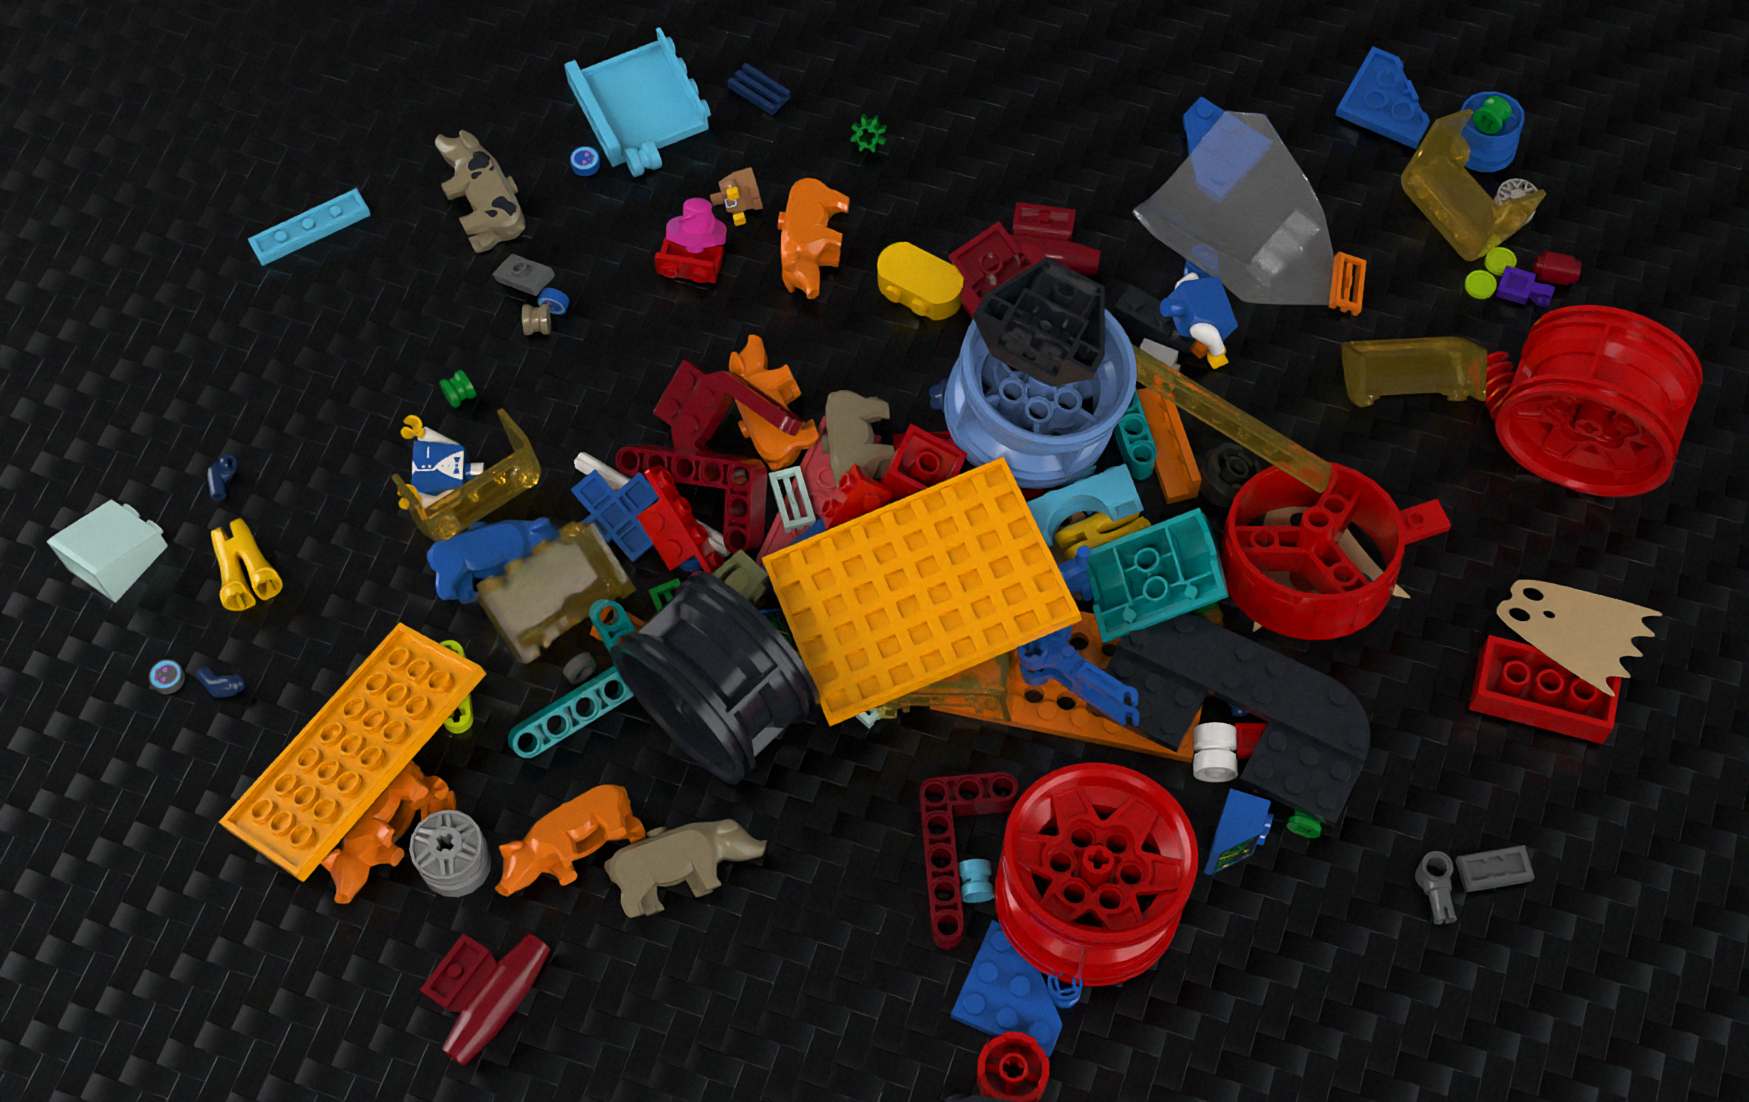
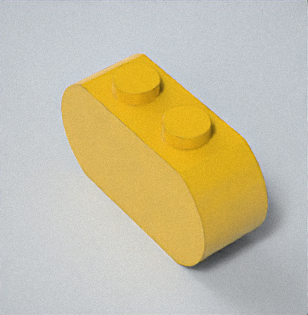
M908 242L891 244L881 252L877 262L878 287L881 293L890 301L899 302L911 308L917 315L927 316L933 320L946 319L959 310L962 304L963 277L954 265Z

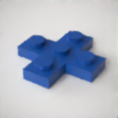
M596 469L571 489L591 514L570 531L567 536L571 540L579 541L578 549L588 560L594 557L612 540L617 543L633 563L654 546L636 516L655 504L660 498L652 485L640 472L617 492L611 488Z

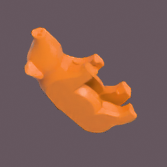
M803 178L794 183L790 190L786 212H780L778 219V230H782L780 256L783 282L790 293L794 292L797 287L806 293L808 299H814L819 295V267L833 266L838 268L843 234L827 228L828 220L836 212L848 213L850 206L849 197L836 190H831L815 178Z
M749 335L746 347L739 354L737 352L731 353L729 361L730 372H736L786 408H788L787 404L802 395L787 364L779 369L768 370L766 350L759 336ZM735 399L743 418L738 424L745 439L751 437L757 452L772 471L776 472L792 465L802 449H809L815 446L814 443L820 438L813 419L807 423L804 422L797 435L792 436L781 431Z
M412 760L409 761L343 836L340 848L331 851L321 861L320 864L330 872L336 885L334 900L337 903L346 904L351 902L356 893L367 882L371 866L390 863L394 867L398 865L404 857V850L394 843L410 827L416 810L425 807L434 798L438 800L444 799L449 791L446 782L437 776L427 777L420 770V766L416 765Z
M612 784L592 788L541 818L521 841L515 840L499 846L504 858L503 875L495 890L501 895L510 896L531 885L542 872L551 873L556 876L561 886L567 885L576 880L578 876L572 861L595 852L606 841L629 839L631 844L645 840V829L641 821L633 816L626 788Z

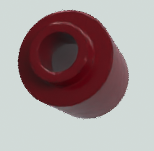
M1545 250L1542 256H1536L1533 273L1537 274L1538 281L1564 286L1568 284L1575 285L1580 275L1582 263L1580 260H1575L1574 256Z

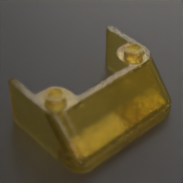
M1470 108L1436 119L1401 177V184L1405 193L1459 255L1467 261H1473L1485 256L1522 228L1547 194L1541 189L1522 197L1505 201L1500 207L1492 200L1464 168L1470 158V148L1460 133L1474 113Z
M1432 337L1342 343L1341 356L1348 398L1359 407L1373 405L1374 400L1379 399L1380 395L1436 392L1448 395V400L1464 401L1467 400L1469 395L1479 401H1486L1487 350L1465 338Z
M503 408L498 410L497 413L515 453L427 508H423L422 504L397 473L391 476L413 520L425 537L437 542L448 540L538 482L542 471L529 439Z

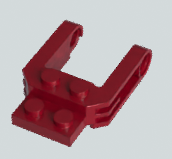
M999 221L948 255L952 264L965 280L961 300L964 309L972 320L976 309L988 292L1046 258L1038 246L1016 245ZM1007 366L1012 371H1018L1012 366Z
M683 360L653 411V414L672 426L671 432L674 448L709 453L716 452L707 447L705 443L711 439L730 407L733 397L789 435L796 436L804 423L798 415L736 372L719 371L708 374L689 360ZM717 465V473L720 476L721 470Z

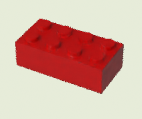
M1489 635L1479 653L1469 710L1602 744L1614 727L1622 677L1609 676L1606 678L1607 685L1615 694V696H1610L1572 673L1535 646Z

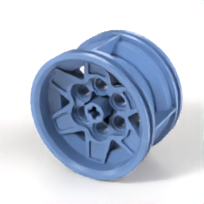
M1105 309V356L1094 377L1089 380L1050 387L1019 370H1010L1007 367L1008 365L992 357L973 319L961 346L959 358L952 369L944 395V413L948 430L956 446L967 453L966 459L977 468L1004 456L1018 487L1029 489L1059 486L1068 483L1090 469L1103 453L1113 429L1123 417L1135 391L1137 380L1136 359L1133 347L1122 326ZM982 382L991 388L986 393H983ZM1005 394L1013 396L1016 400H1009L1005 397ZM1093 396L1092 414H1090L1081 405L1083 400ZM1059 404L1067 405L1070 410L1062 408ZM1031 414H1038L1041 419H1035Z

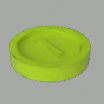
M1503 247L1491 249L1485 258L1486 268L1498 276H1503L1506 265L1515 268L1517 263L1514 253Z
M1483 270L1471 272L1465 281L1466 291L1477 299L1491 297L1497 286L1494 276Z

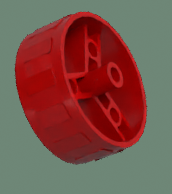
M1294 460L1271 466L1248 480L1234 497L1230 507L1221 546L1223 547L1221 562L1227 590L1235 604L1249 618L1263 627L1287 637L1305 640H1330L1350 635L1369 625L1381 614L1390 600L1405 552V525L1398 507L1389 494L1374 480L1354 469L1337 463L1319 460ZM1286 507H1310L1304 511L1300 526H1246L1254 518L1269 511ZM1351 521L1359 525L1372 537L1382 552L1387 567L1386 571L1371 583L1338 545L1339 540ZM1261 572H1290L1289 580L1297 589L1302 591L1316 589L1320 594L1291 589L1278 584Z

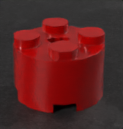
M1005 1032L984 1045L977 1065V1085L981 1096L1017 1102H1038L1042 1098L1049 1079V1059L1046 1057L1044 1050L1037 1044L1038 1041L1035 1038L1022 1032ZM1009 1067H1016L1018 1075L1016 1078L1008 1077V1073L1005 1071L1009 1072Z

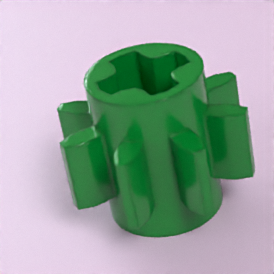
M864 114L861 118V125L853 123L851 128L857 134H854L850 140L858 142L860 145L859 151H862L864 148H870L872 152H875L877 142L884 145L886 139L880 134L886 131L887 126H880L877 122L878 116H875L874 119H867V116ZM868 129L869 133L874 132L873 138H870L868 134L863 135L864 130Z

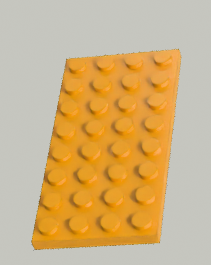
M399 623L224 815L219 823L233 835L304 882L486 675V672L480 665Z

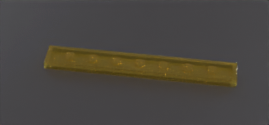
M1131 343L1136 359L1138 382L1317 492L1322 493L1328 487L1331 464Z

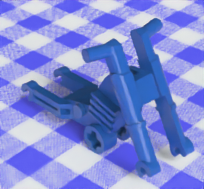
M1080 546L1074 558L1060 565L1057 564V567L1070 593L1074 594L1079 591L1081 598L1089 601L1093 598L1092 588L1089 583L1090 576L1083 571L1089 567L1090 549L1087 546ZM1072 625L1017 648L1021 676L1027 684L1039 686L1045 684L1049 679H1054L1075 693L1079 698L1118 722L1120 726L1125 725L1126 717H1132L1133 726H1138L1140 718L1139 712L1135 708L1139 701L1137 690L1132 686L1124 685L1089 661H1086L1068 643L1071 638ZM1125 697L1131 698L1132 706L1124 703Z

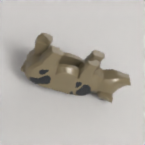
M460 130V137L448 138L439 134L435 140V146L447 163L455 168L454 177L441 183L448 200L467 196L474 212L468 216L460 217L459 220L467 235L477 234L469 238L475 253L490 250L498 242L518 237L525 229V219L514 195L518 192V189L512 177L508 176L505 178L495 158L469 132Z

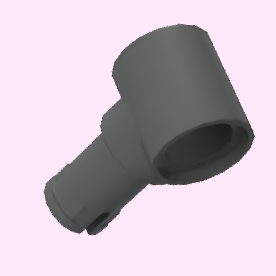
M1432 851L1425 855L1415 872V879L1418 885L1424 889L1426 895H1429L1434 924H1442V920H1444L1445 924L1457 920L1450 896V891L1452 890L1450 876L1453 871V863L1451 858L1441 851ZM1427 866L1436 867L1440 871L1441 876L1435 877L1431 875L1427 870Z

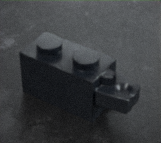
M1130 285L1114 306L1113 317L1122 326L1125 333L1141 343L1146 338L1189 354L1198 340L1180 335L1173 317H1164L1161 314V301Z

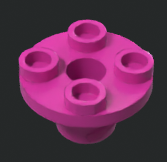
M703 198L686 200L683 204V215L671 219L666 225V239L686 246V250L691 253H701L706 247L726 243V226L714 218L712 204Z

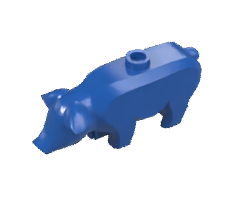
M540 517L534 521L504 520L488 525L486 522H476L468 527L469 530L448 535L435 541L430 550L427 551V559L431 569L436 571L437 574L435 586L438 596L442 600L459 599L462 604H467L479 599L474 589L475 578L487 579L502 575L509 590L523 588L525 586L523 580L531 577L528 572V565L536 558L552 560L572 556L578 549L579 541L566 538L545 517Z

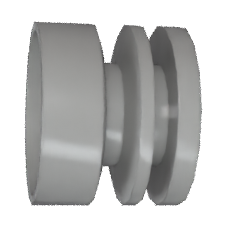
M442 810L430 814L422 820L411 835L409 851L412 862L432 891L443 896L460 897L472 893L484 883L490 872L492 857L480 828L470 816L459 811ZM445 846H447V847H449V848L453 847V849H451L450 851H449L448 849H443V848H444Z

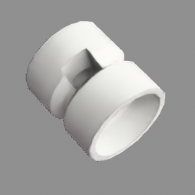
M1217 722L1204 723L1194 727L1193 749L1198 752L1194 755L1193 760L1194 777L1206 782H1225L1236 778L1238 775V760L1236 754L1233 753L1237 749L1236 728L1230 724Z

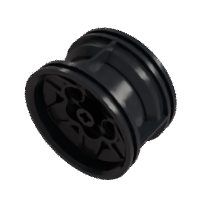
M695 571L676 588V596L636 632H627L621 641L616 642L610 648V656L626 686L664 732L691 758L714 776L727 783L738 784L745 774L754 769L756 765L755 756L789 724L802 723L809 716V713L818 708L820 705V695L812 676L797 653L758 609L722 580L709 573Z

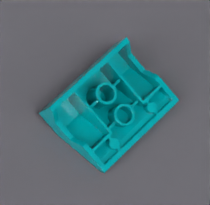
M1200 508L1090 550L1088 558L1089 567L1085 570V573L1090 576L1089 583L1095 600L1092 607L1104 643L1120 638L1123 635H1128L1130 631L1147 628L1229 597L1219 548L1210 521Z

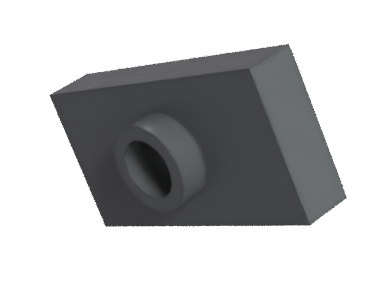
M511 254L492 274L497 282L537 296L555 276L550 267Z
M1525 845L1458 856L1455 860L1465 893L1531 882L1535 878Z

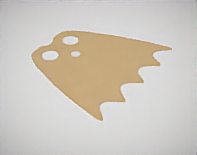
M1536 580L1516 581L1510 589L1512 598L1502 601L1496 610L1498 616L1521 637L1572 673L1610 696H1615V694L1606 683L1607 677H1631L1622 667L1619 659L1623 656H1643L1633 646L1631 639L1636 636H1655L1642 623L1641 619L1645 616H1662V613L1629 602ZM1525 588H1534L1539 590L1544 597L1539 601L1530 600L1523 594V590ZM1512 608L1523 609L1530 615V619L1528 621H1518L1510 616L1509 610ZM1550 611L1554 613L1555 617L1548 618L1543 612Z

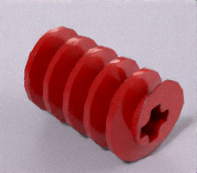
M1504 351L1487 355L1478 361L1472 370L1474 378L1477 379L1478 388L1481 389V395L1486 400L1487 409L1490 410V416L1495 422L1503 398L1510 389L1515 376V372H1510L1513 369V364L1506 361L1509 355Z

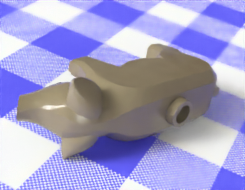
M849 390L832 392L828 395L825 409L827 435H821L822 453L829 454L831 476L836 488H838L841 476L848 472L853 464L861 467L864 476L880 482L894 454L893 445L874 444L872 422L881 421V418L890 420L888 403L878 399V397L864 398Z
M732 819L691 823L667 831L666 826L649 831L647 839L618 850L611 859L605 862L604 868L609 874L611 881L616 883L621 889V904L625 914L630 918L644 914L649 916L664 910L657 896V886H673L686 880L696 898L713 892L712 889L722 886L717 878V865L722 860L739 862L763 856L767 840L759 841L754 839L742 826Z

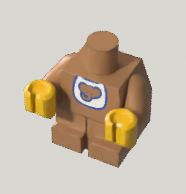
M751 167L733 172L719 181L721 192L710 195L713 206L724 204L726 211L733 214L736 226L746 223L743 211L752 208L755 210L763 208Z

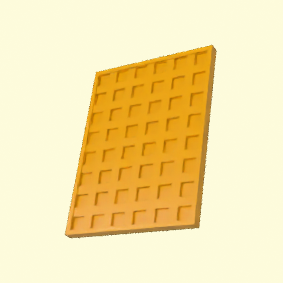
M1004 456L762 557L804 665L819 691L820 704L829 726L1082 621L1078 607Z

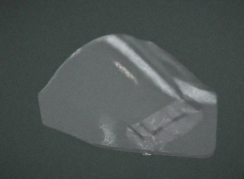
M1225 111L1168 181L1153 196L1138 205L1132 213L1155 238L1211 276L1220 277L1222 284L1243 302L1280 305H1328L1334 255L1324 211L1308 179L1265 114Z

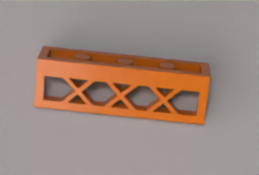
M1156 373L1152 387L1136 391L1157 449L1155 470L1165 500L1169 504L1198 497L1202 479L1165 373Z

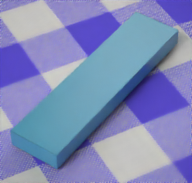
M357 188L254 235L248 238V241L263 266L362 220L371 214Z

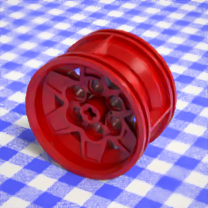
M1577 305L1560 308L1539 318L1530 329L1510 389L1503 398L1496 417V433L1505 450L1519 464L1541 478L1581 493L1597 496L1627 497L1644 494L1661 486L1671 474L1686 425L1702 385V367L1694 351L1683 339L1650 318L1608 306Z
M1107 763L1074 764L1055 770L1040 778L1022 794L1010 814L995 879L994 902L996 914L1001 929L1011 946L1026 962L1048 976L1050 974L1058 977L1057 980L1072 984L1071 978H1075L1076 985H1079V979H1083V986L1113 985L1127 981L1145 972L1160 959L1169 947L1177 930L1182 910L1190 896L1196 879L1198 848L1190 820L1176 799L1166 789L1149 777L1123 766ZM1057 828V836L1046 835ZM1082 841L1087 847H1078L1073 842ZM1142 846H1143L1148 852L1143 851V850L1141 849ZM1108 847H1117L1122 853H1113ZM1061 865L1067 871L1058 872L1055 871L1051 866ZM1032 873L1041 876L1044 884L1048 886L1043 897L1035 886ZM1123 877H1130V878L1134 879V880L1136 881V883H1135V884L1125 883V882L1122 880V878H1123ZM1072 895L1081 902L1071 903L1065 897ZM1141 895H1157L1146 911L1141 913L1137 899ZM1101 902H1111L1116 908L1106 909L1101 905ZM1086 913H1090L1093 921L1103 927L1087 926L1075 921L1082 918Z

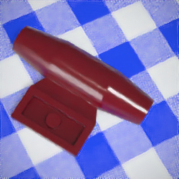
M1016 202L1012 227L1014 234H1009L1016 245L1038 246L1045 257L1081 275H1092L1098 272L1100 250L1069 241L1072 240L1076 209Z
M463 933L420 989L423 995L448 1012H461L441 1050L454 1061L465 1066L497 1035L529 992L551 949L543 941L528 933L497 963L490 950Z

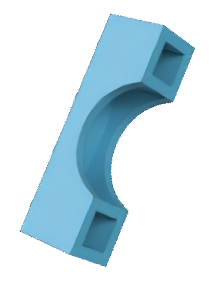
M1126 464L1110 467L1103 473L1090 478L1079 479L1072 485L1059 490H1051L1039 498L1026 502L1048 547L1053 546L1054 535L1059 525L1075 513L1097 511L1115 522L1144 510Z

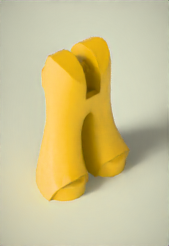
M1097 512L1088 518L1065 527L1057 532L1054 537L1060 548L1071 546L1064 553L1068 561L1075 557L1080 546H1087L1091 550L1148 528L1151 524L1143 516L1138 518L1140 512L1115 522L1108 516Z
M238 518L229 523L234 536L231 539L228 538L222 527L211 531L212 544L222 577L220 599L223 607L231 611H243L256 605L255 598L239 562L241 559H243L248 570L252 588L260 599L268 600L281 591L283 586L280 575L260 552L250 529L241 518Z

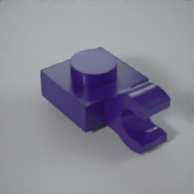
M1506 265L1496 297L1526 305L1528 298H1530L1536 305L1548 308L1555 287L1549 284L1534 282L1536 277L1534 273Z

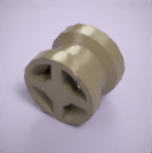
M530 304L523 305L522 325L524 335H532L534 332H541L543 335L550 334L551 315L549 304H541L540 307H532Z

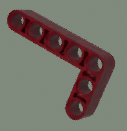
M649 444L623 447L618 451L615 459L616 466L625 475L636 476L640 472L647 478L644 472L649 468L662 465L661 460L663 458L665 462L664 469L671 473L675 482L726 489L723 530L725 548L732 554L737 553L740 549L746 553L760 548L764 539L767 469L763 462L754 458ZM635 455H636V457H637V464H636L635 459H634V456H635ZM689 462H691L693 467L692 472L689 469ZM717 465L721 470L720 476L717 473ZM745 469L749 472V481L745 477ZM743 501L747 504V512L743 508ZM742 533L744 534V536H745V538H746V543H743V541H742V538H741V534H742Z
M995 772L935 777L927 779L920 787L919 805L931 930L934 942L943 949H952L960 944L963 938L964 926L953 816L1001 813L1011 810L1016 804L1018 783L1014 776L1009 773ZM1002 787L1008 789L1011 794L1006 797H999L994 793V790ZM971 790L976 793L977 797L972 800H966L960 796V793ZM931 793H938L943 797V800L933 803L928 801L926 797ZM934 825H941L947 831L942 835H934L929 829ZM943 857L948 859L950 864L945 868H938L932 862L936 858ZM941 890H948L954 897L945 902L937 899L935 895ZM950 923L957 928V931L952 935H944L939 931V927L942 924Z

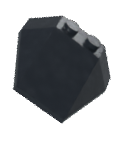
M1048 257L988 292L973 315V319L992 357L1050 387L1092 379L1105 356V286Z

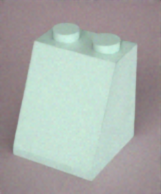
M112 499L55 534L47 541L69 571L115 603L168 546L161 536L163 530L156 523L149 519L145 523L139 519V513L126 503L120 506Z

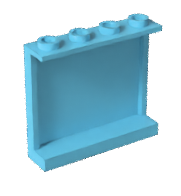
M660 27L656 29L658 40L582 70L579 69L575 60L564 64L568 83L612 167L626 162L623 150L629 147H634L638 150V147L643 142L652 139L656 148L659 149L709 129L707 117L711 114L705 99H699V91L694 79H688L686 75L687 68L683 59L676 57V49L670 37L666 38Z

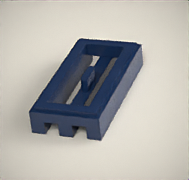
M747 63L742 66V71L738 70L735 73L734 79L730 78L727 81L728 88L772 116L791 98L788 89ZM741 82L753 88L755 92L742 85ZM761 96H765V97H767L768 99H770L771 101H773V102H774V105H773L772 103H770L769 101H767L766 99L762 98Z

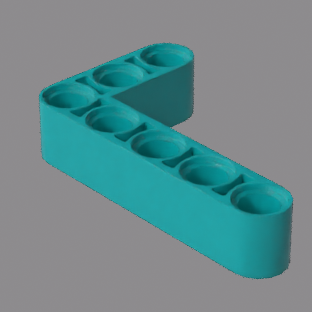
M1135 388L1132 400L1128 406L1129 408H1127L1123 417L1113 429L1123 462L1127 465L1131 477L1141 480L1152 475L1157 457V449ZM1127 431H1134L1138 434L1131 435L1128 434ZM1136 458H1144L1147 461L1140 462L1137 461Z
M602 598L592 604L589 611L590 619L610 653V648L621 635L629 631L636 632L619 603ZM611 606L614 610V617L610 622L603 623L600 619V612L604 607ZM615 666L514 726L508 734L509 746L523 758L534 757L634 695L620 677ZM611 680H616L618 682L617 692L612 696H606L604 692L605 685ZM584 697L589 698V709L585 713L578 714L575 709L577 701ZM560 715L562 719L560 727L555 731H548V719L551 716ZM524 733H532V744L528 748L520 749L517 744L519 737Z

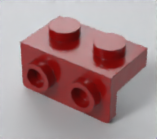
M665 237L660 253L657 252L654 258L657 274H662L668 278L680 277L691 279L697 283L709 282L716 284L724 250L723 247L712 246L704 248V251L701 253H691L686 250V246L668 241Z
M853 464L850 470L841 476L838 488L833 495L828 497L822 505L821 516L826 530L884 507L893 495L891 488L864 476L861 467Z

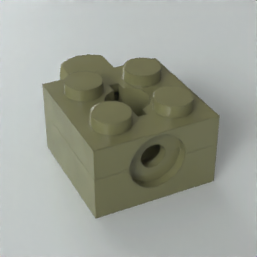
M740 549L711 574L740 593L759 611L768 610L772 601L768 574L743 550Z

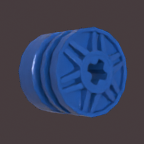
M1481 92L1472 95L1464 102L1460 111L1458 128L1453 143L1454 154L1460 163L1475 171L1495 172L1504 169L1513 161L1525 120L1524 110L1518 101L1509 95L1499 92ZM1489 96H1499L1509 103L1512 109L1511 117L1502 124L1501 129L1496 134H1486L1476 127L1473 115L1483 106L1484 101Z

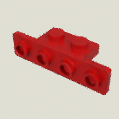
M662 465L649 468L644 474L660 500L636 516L670 571L695 556L706 573H714L725 561L721 554L715 551L710 544L705 528L698 524L694 518L689 502L676 489L673 476Z

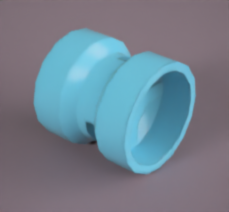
M652 139L643 142L638 147V150L634 147L623 150L633 177L643 175L645 168L655 170L662 167L659 152Z
M971 859L958 863L959 878L962 880V886L960 887L961 901L978 903L992 899L994 897L993 884L989 882V876L992 874L990 861Z

